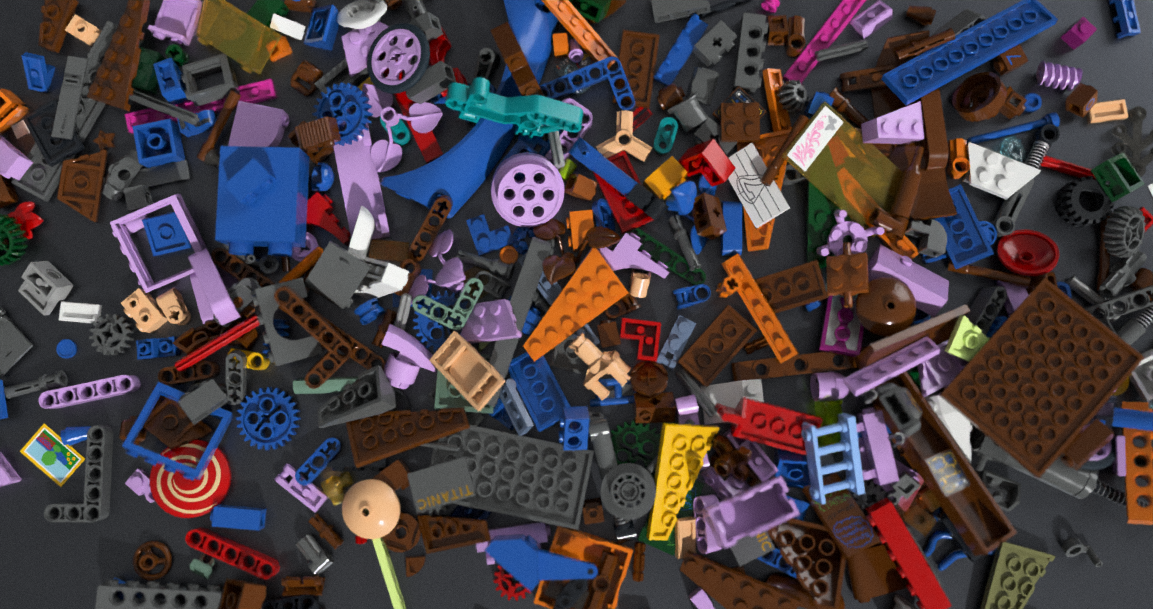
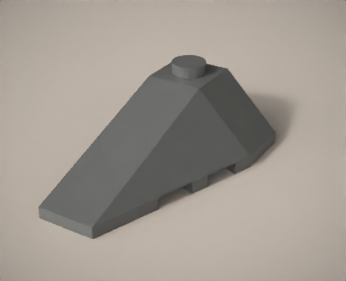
M377 365L359 374V379L352 385L347 384L341 394L333 396L317 409L318 427L324 428L382 414L396 408L394 389L381 366Z

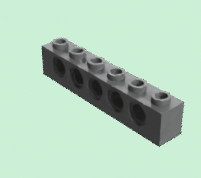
M109 579L98 585L95 609H218L223 589H220L219 585H209L208 588H202L199 584H188L187 587L180 586L179 583H167V586L159 585V582L139 584V581H126V583H118L119 580ZM118 591L124 593V600L118 598ZM138 592H142L145 595L144 601L138 598ZM159 593L165 595V602L158 599ZM179 594H183L186 597L185 603L179 601ZM199 595H203L206 598V604L199 602Z

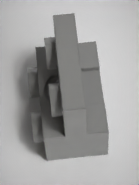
M49 261L30 262L21 276L24 282L18 291L45 316L50 315L59 300H65L74 285Z

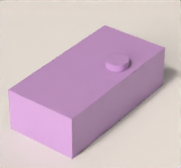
M880 244L868 261V282L881 277H891L902 281L912 291L916 301V308L935 317L948 301L949 281L916 264L909 257L902 256Z

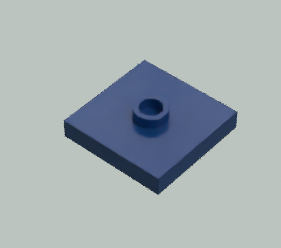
M175 212L142 220L153 257L192 247Z

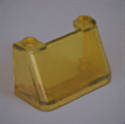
M203 0L195 33L198 36L197 41L206 46L208 44L212 45L242 64L241 69L250 74L252 71L260 74L282 35L226 0Z

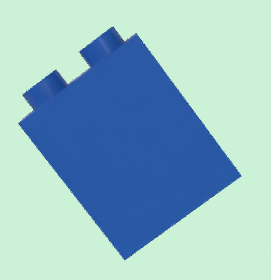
M220 146L215 240L228 245L229 254L253 255L254 246L268 247V255L289 257L292 256L293 247L305 248L310 157L300 148ZM255 158L272 174L275 180L268 190L262 191L258 195V199L254 203L245 206L232 195L224 184L249 161Z

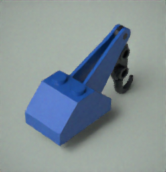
M531 535L495 536L487 545L484 551L530 592L539 583V580L571 579L557 595L553 609L572 608L587 590L588 579L595 578L598 573L597 566L594 563L538 549L536 545L538 542Z

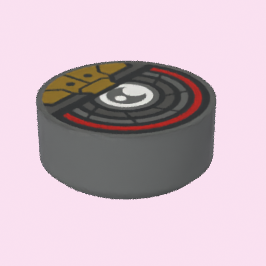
M583 53L582 60L575 62L577 70L594 63L588 54Z

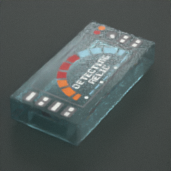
M569 56L553 67L559 77L578 70ZM574 77L573 84L576 86L580 85L583 81L582 77ZM591 86L576 91L572 94L575 96V98H577Z

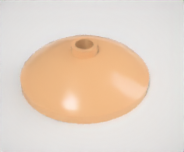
M366 479L354 484L347 491L343 499L342 515L344 521L354 534L362 538L377 539L387 535L394 529L400 517V501L396 492L387 483L380 480ZM365 508L369 510V515L364 513Z

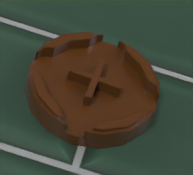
M642 361L636 364L630 372V385L641 396H657L667 387V370L657 362Z

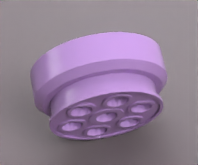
M518 153L505 159L496 169L491 181L492 201L497 212L509 223L520 227L539 226L548 222L559 211L564 199L563 179L558 169L546 157L536 153ZM518 172H522L525 175L520 181L514 179V175ZM536 173L544 174L541 181L533 179ZM512 189L514 194L511 197H506L504 191ZM531 189L534 193L531 197H525L523 195L524 191ZM545 190L553 191L552 196L549 198L544 197L543 193ZM516 206H522L524 208L523 211L518 214L513 212V209ZM536 206L543 208L539 214H535L532 211Z

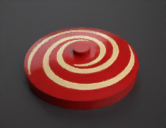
M195 440L173 450L167 447L159 455L196 469L209 442ZM218 447L201 480L194 479L192 481L182 477L183 473L178 471L175 473L168 472L163 469V465L158 463L156 466H152L150 473V489L156 503L167 513L181 518H194L210 513L214 506L220 505L227 496L232 478L228 459Z

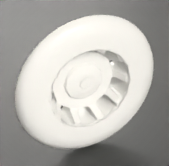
M374 0L354 1L341 9L337 15V22L343 27H350L352 29L369 27L380 20L387 10V3L384 0L380 3Z

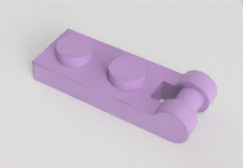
M286 463L281 474H277L274 480L313 512H317L329 496L313 483L307 486L300 485L295 479L297 470L292 465ZM300 474V476H301L300 481H302V480H304V479H305L306 481L308 480V479L305 478L302 474ZM289 475L293 477L290 482L286 479Z

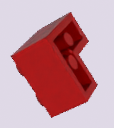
M714 138L688 148L678 161L688 172V177L701 172L712 187L726 182L735 170V166Z
M622 318L620 339L638 341L636 360L657 361L661 322Z

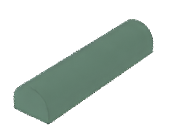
M358 376L329 377L319 388L315 389L306 385L305 378H297L293 381L294 394L342 393L347 384L352 385L359 378ZM314 377L309 379L312 382H318L320 380V377Z

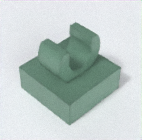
M203 553L199 560L193 559L190 569L191 572L209 580L213 574L212 567L215 564V559L212 558L209 563H204L206 554Z

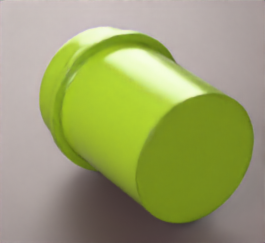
M566 159L565 166L558 169L564 182L568 180L569 175L577 168V165L570 159Z

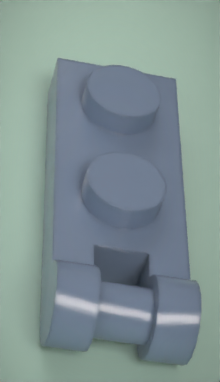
M679 315L656 362L667 366V369L673 371L696 323ZM667 352L673 355L671 360L665 357Z
M507 379L499 397L518 435L522 436L534 425L524 407L522 399H520L515 389L516 382L513 379Z

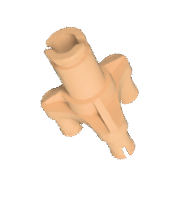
M583 333L577 336L569 345V348H573L574 352L589 366L583 385L588 390L591 389L601 401L610 394V391L598 381L600 377L605 374H611L621 386L627 383L626 380L631 378L627 374L631 367L620 358V354L616 350L601 352L588 338L584 337Z

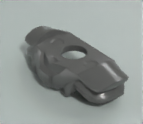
M130 150L109 166V172L102 192L107 198L114 201L122 198L124 188L129 187L139 170L143 167V165L139 164L136 150ZM121 170H127L130 172V178L123 181L119 179L118 173Z
M251 277L244 278L227 289L232 301L236 297L243 299V306L237 308L240 315L253 301L252 294H255L254 290L261 288L259 282ZM213 314L214 320L221 325L215 314ZM236 319L233 320V321H231V322H229V323H227V324H225V325H221V326L228 327V326H230L234 321H236Z

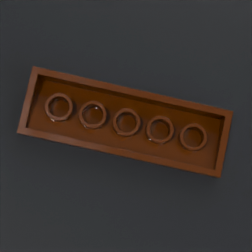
M963 305L870 344L854 359L861 370L926 336L936 345L950 338L959 316H966L970 310L967 305Z

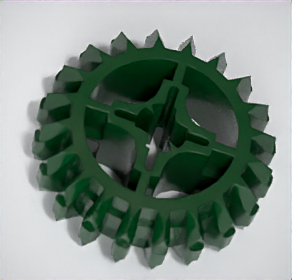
M0 214V251L6 250L7 253L0 252V265L4 266L13 264L21 259V256L26 253L24 249L28 245L24 241L28 238L23 236L26 231L20 229L22 224H16V219Z

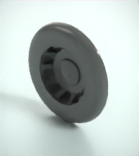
M624 463L617 465L605 475L602 481V502L606 509L617 518L624 520L640 518L652 508L655 502V482L651 474L637 464ZM629 475L631 479H626L625 476ZM622 478L623 481L619 483L617 480ZM615 484L618 486L617 490H613ZM614 493H617V499H615ZM620 500L624 502L623 506L618 503Z

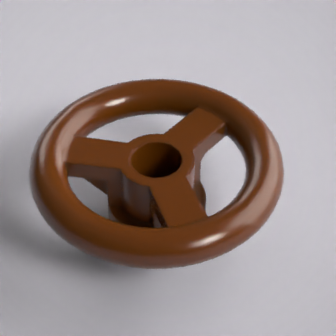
M158 541L143 543L137 548L133 556V568L138 576L145 580H158L167 574L172 564L170 550L166 545ZM150 547H157L162 550L165 558H158L152 553ZM144 550L145 555L139 560L140 554ZM156 565H165L159 573L148 574Z

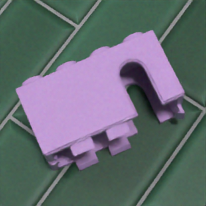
M782 476L772 477L702 510L719 548L726 549L737 544L736 542L740 538L752 537L799 515L793 499H787L785 495L788 489Z

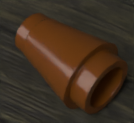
M909 6L906 17L925 26L926 24L931 25L936 10L932 9V7Z

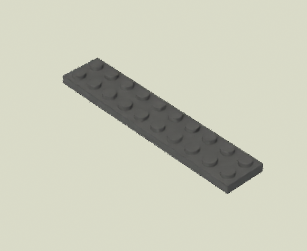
M107 21L86 57L88 65L74 128L82 143L105 106L104 103L92 100L87 95L96 77L97 70L105 57V52L112 41V36L118 27L110 21ZM35 143L27 156L33 162L20 180L14 178L12 183L48 202L60 182L63 161L53 167L49 166ZM76 154L70 156L69 158H67V159H65V160H63V161H66V160H69V159H74V157H75Z

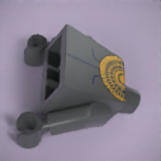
M888 383L875 388V390L869 389L861 394V396L867 395L869 397L865 401L866 404L871 403L878 396L900 432L888 437V440L895 438L896 444L893 447L903 444L905 438L910 437L920 429V416L923 412L907 388H901L894 383Z

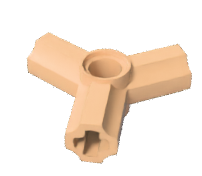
M623 110L617 112L616 135L595 146L596 150L606 158L625 150L645 162L653 147L633 136V112ZM621 137H627L629 138V142L627 144H621L619 142V139Z

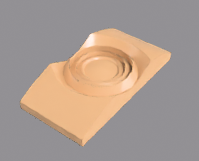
M456 331L448 337L430 359V362L477 411H480L505 382L500 373Z

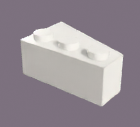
M365 257L364 262L371 267L354 294L371 300L400 291L407 283L409 271L384 261Z

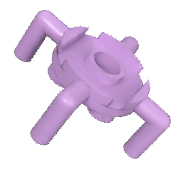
M835 210L834 216L837 224L831 229L827 238V244L818 247L816 252L819 255L827 256L830 251L833 255L839 256L843 254L842 244L844 236L850 235L852 238L851 253H863L867 249V237L874 234L882 235L884 229L873 226L864 230L860 224L844 220L847 216L845 210Z

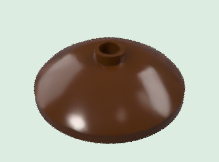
M881 277L869 282L868 293L858 294L856 313L860 323L869 332L878 336H892L906 330L911 325L916 314V301L910 288L902 281L891 277ZM889 302L893 305L891 310L887 307Z

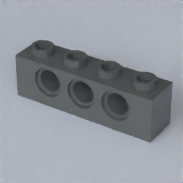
M745 12L742 15L732 91L739 86L746 93L754 94L757 88L761 86L762 77L759 76V70L763 69L764 64L761 54L765 51L766 40H763L764 34L768 30V22H765L766 15ZM749 33H755L757 38H751ZM746 51L754 52L755 56H749ZM744 69L752 70L753 74H746Z

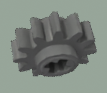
M869 480L867 484L864 482V494H851L852 497L856 498L855 502L859 505L861 511L864 510L865 515H869L866 508L884 499L882 495L886 494V491L879 490L881 485H874L872 480ZM867 494L871 495V501H868L866 498Z

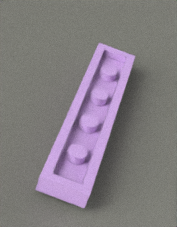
M926 336L845 377L844 385L856 397L940 354V348Z

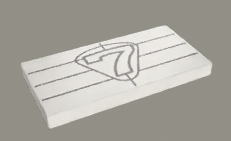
M750 143L729 157L735 166V170L728 180L756 228L790 209L775 180H773L770 187L760 182L767 166L753 143Z

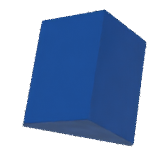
M334 5L318 7L312 10L303 44L332 51L339 27L337 22L339 11Z

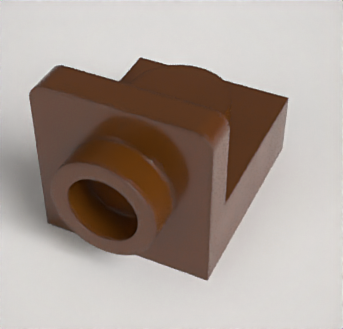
M786 15L767 16V44L786 45L789 33Z

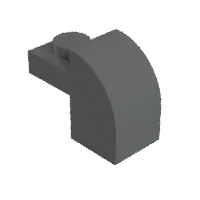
M931 219L924 224L922 221L915 220L908 224L905 234L921 238L918 253L935 258L945 253L947 234L939 222Z

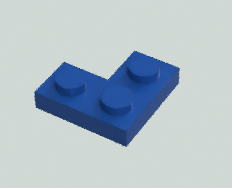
M484 214L466 220L479 256L497 251L505 246L513 245L512 234L508 225L490 231Z

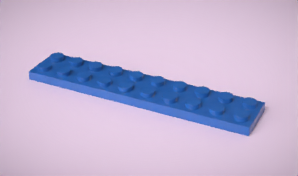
M1022 0L956 35L955 40L934 47L883 74L881 80L905 105H908L1055 25L1058 19L1038 0Z

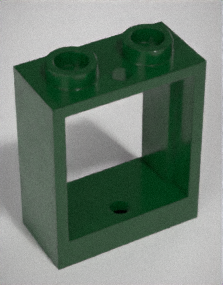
M1124 152L1091 169V172L1112 203L1145 185Z

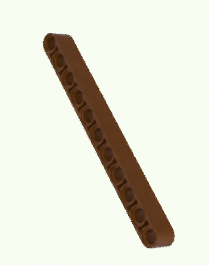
M216 248L211 253L214 263L239 281L256 274V281L259 282L261 288L277 284L251 265L246 264L235 255L229 254V251L224 248ZM225 253L226 258L224 261L221 262L220 256L221 254ZM240 263L241 270L236 273L235 267ZM297 304V305L294 306L293 309H294L295 313H296L297 308L300 307V306H302V305ZM320 314L345 339H350L352 346L350 358L366 369L373 368L375 361L380 360L382 362L381 368L384 370L387 362L384 357ZM313 318L309 319L308 324L311 327L315 328L312 325ZM327 332L323 334V338L326 341L334 339V336L329 338ZM343 345L337 348L345 354L349 351ZM361 349L366 351L364 359H360L358 356Z

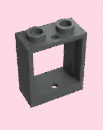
M227 53L182 66L184 74H181V77L187 88L184 90L186 98L189 101L191 100L196 107L227 98L230 90L240 94L234 65ZM222 71L224 84L200 91L197 90L196 78Z

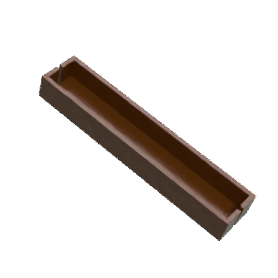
M905 371L871 388L875 390V388L882 385L894 383L901 388H907L923 412L920 416L921 427L910 437L905 438V442L900 446L974 556L988 554L998 547L1000 543L1017 533L908 373ZM877 396L871 403L876 410H882L885 424L891 433L900 432ZM948 449H952L972 485L940 499L920 462Z

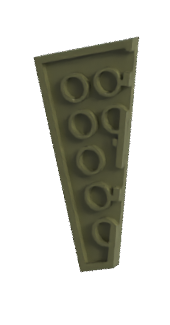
M1009 542L1000 543L995 552L980 609H1023L1036 589L1034 585L1039 577H1043L1046 573L1044 569L1049 561L1052 562L1056 556Z

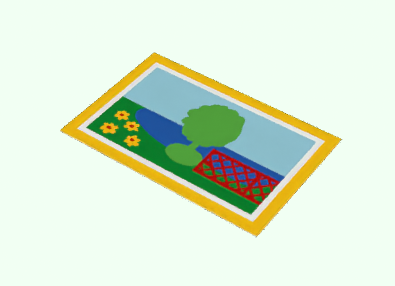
M45 423L20 450L25 457L60 487L63 486L85 460L73 447L64 445L61 437Z

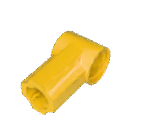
M231 348L230 351L228 352V355H229L232 351H234V350H240V349ZM241 350L246 355L247 368L265 370L269 366V358H265L267 355ZM234 356V357L232 358V359H235V360H236V365H237V363H238L240 360H237L236 356ZM257 357H261L262 363L257 367L255 360Z

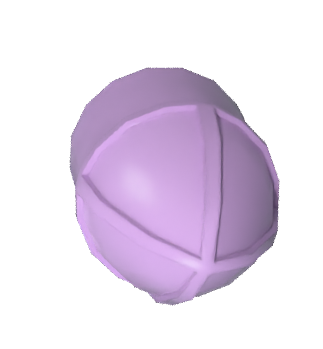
M833 371L812 373L810 390L813 400L815 402H835L838 399L844 398L851 392L844 385L845 376Z

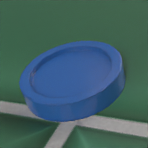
M69 339L61 340L56 347L57 354L62 358L73 357L77 352L76 343Z

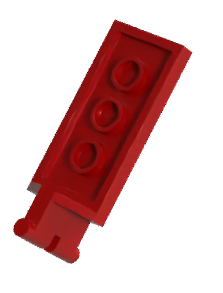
M741 397L735 408L724 406L720 403L714 406L723 421L732 422L730 433L732 436L806 455L805 441L802 438V423L807 422L814 425L816 429L821 427L823 421L818 416L746 397Z

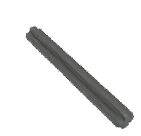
M134 89L133 96H129L130 100L192 125H196L200 120L196 113Z

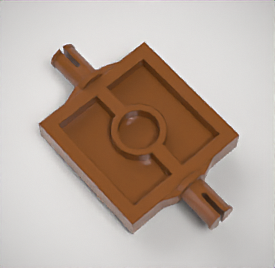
M847 242V245L846 243L842 244L843 254L826 257L828 296H844V307L851 308L853 307L852 296L858 293L869 292L867 253H851V243Z

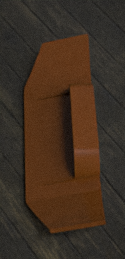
M926 30L888 37L875 68L894 65L896 68L915 58L913 56L898 62L895 51L911 45V42H919L928 38L930 31ZM889 87L870 89L874 119L921 101L924 139L911 144H897L895 150L889 156L880 158L883 180H887L890 183L889 188L884 185L885 192L894 200L902 172L910 166L916 147L920 146L924 148L920 162L922 178L910 218L914 221L956 215L957 212L949 192L945 174L949 149L939 88L908 105H905Z

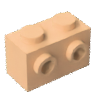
M138 288L121 302L125 308L123 309L130 318L133 317L137 322L135 324L141 332L154 333L168 321L149 292L145 293L141 288Z

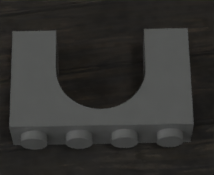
M428 11L408 23L420 28L426 35L428 43L443 35L439 18ZM397 37L393 38V45L397 43ZM413 39L407 42V48L412 46ZM417 56L411 59V65L416 63ZM442 61L426 69L421 80L406 91L407 97L416 103L422 104L447 90L449 84L456 83L453 68ZM402 71V79H403L404 76H405V71Z
M303 278L254 290L255 294H252L254 306L258 305L260 313L257 314L259 324H263L265 332L262 333L264 343H269L271 351L267 352L270 363L274 362L275 366L323 353L321 343L313 336L297 340H287L281 337L273 326L274 313L280 306L274 299L276 290L286 285L291 287L302 298L308 297ZM282 290L279 292L280 299L288 300L290 298L287 291Z

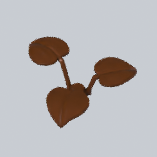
M550 219L548 222L533 228L534 235L538 239L548 241L556 237L561 257L551 255L546 257L542 263L544 275L550 284L574 274L576 263L580 262V257L587 243L592 248L600 249L616 244L621 240L617 233L607 227L597 226L587 231V238L584 240L577 257H575L573 253H564L559 235L564 234L566 228L561 221Z

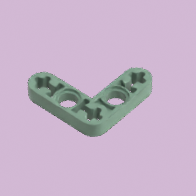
M469 278L453 308L423 294L413 298L412 306L418 313L453 330H460L470 316L483 290V284L478 278ZM476 281L478 282L477 286L479 287V289L473 290L472 295L475 296V298L472 299L469 295H466L464 293L465 291L469 293L471 290L469 284H474ZM423 298L426 305L430 306L431 302L434 303L430 308V313H426L428 308L424 306L418 308L416 301H421ZM464 298L469 299L471 302L470 307L467 309L460 307V301ZM436 307L444 309L442 317L438 318L433 315V310ZM448 311L451 312L449 315L453 318L459 316V320L461 321V323H457L454 326L453 321L448 318L447 322H445L444 320L448 315Z

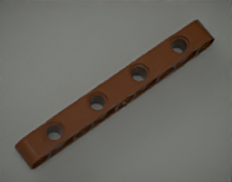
M861 347L860 353L867 347ZM828 351L795 355L781 364L777 358L731 363L734 382L859 367L854 359L855 357ZM835 355L839 356L840 358V364L838 366L833 363V357ZM796 360L802 362L800 370H797L794 366ZM758 364L764 366L765 370L762 375L756 372Z

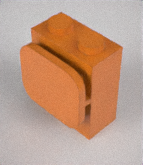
M1 88L0 135L6 133L29 111L24 106L25 103L11 90Z

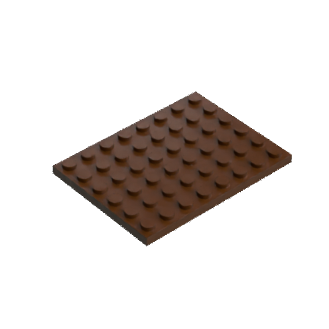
M1044 278L939 396L1033 476L1040 478L1145 357Z

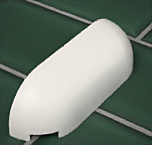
M363 206L360 207L347 250L362 261H364L375 229V221L372 214Z

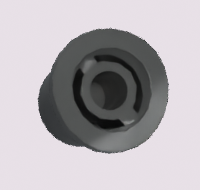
M697 91L667 110L668 114H675L685 133L696 128L709 118L696 98L699 94Z

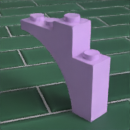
M632 232L630 235L625 233L613 252L610 250L612 246L597 249L612 271L637 268L653 272L664 279L669 273L666 271L668 267L660 261L656 264L651 260L652 255L645 250L638 251L642 245L639 242L641 238Z

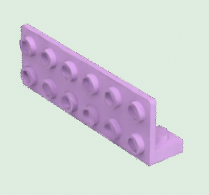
M363 129L364 137L358 135V142L352 140V145L346 143L344 146L335 145L334 152L351 237L360 207L363 206L369 210L375 221V229L371 239L374 240L390 237L378 172L371 159L372 142L370 132Z

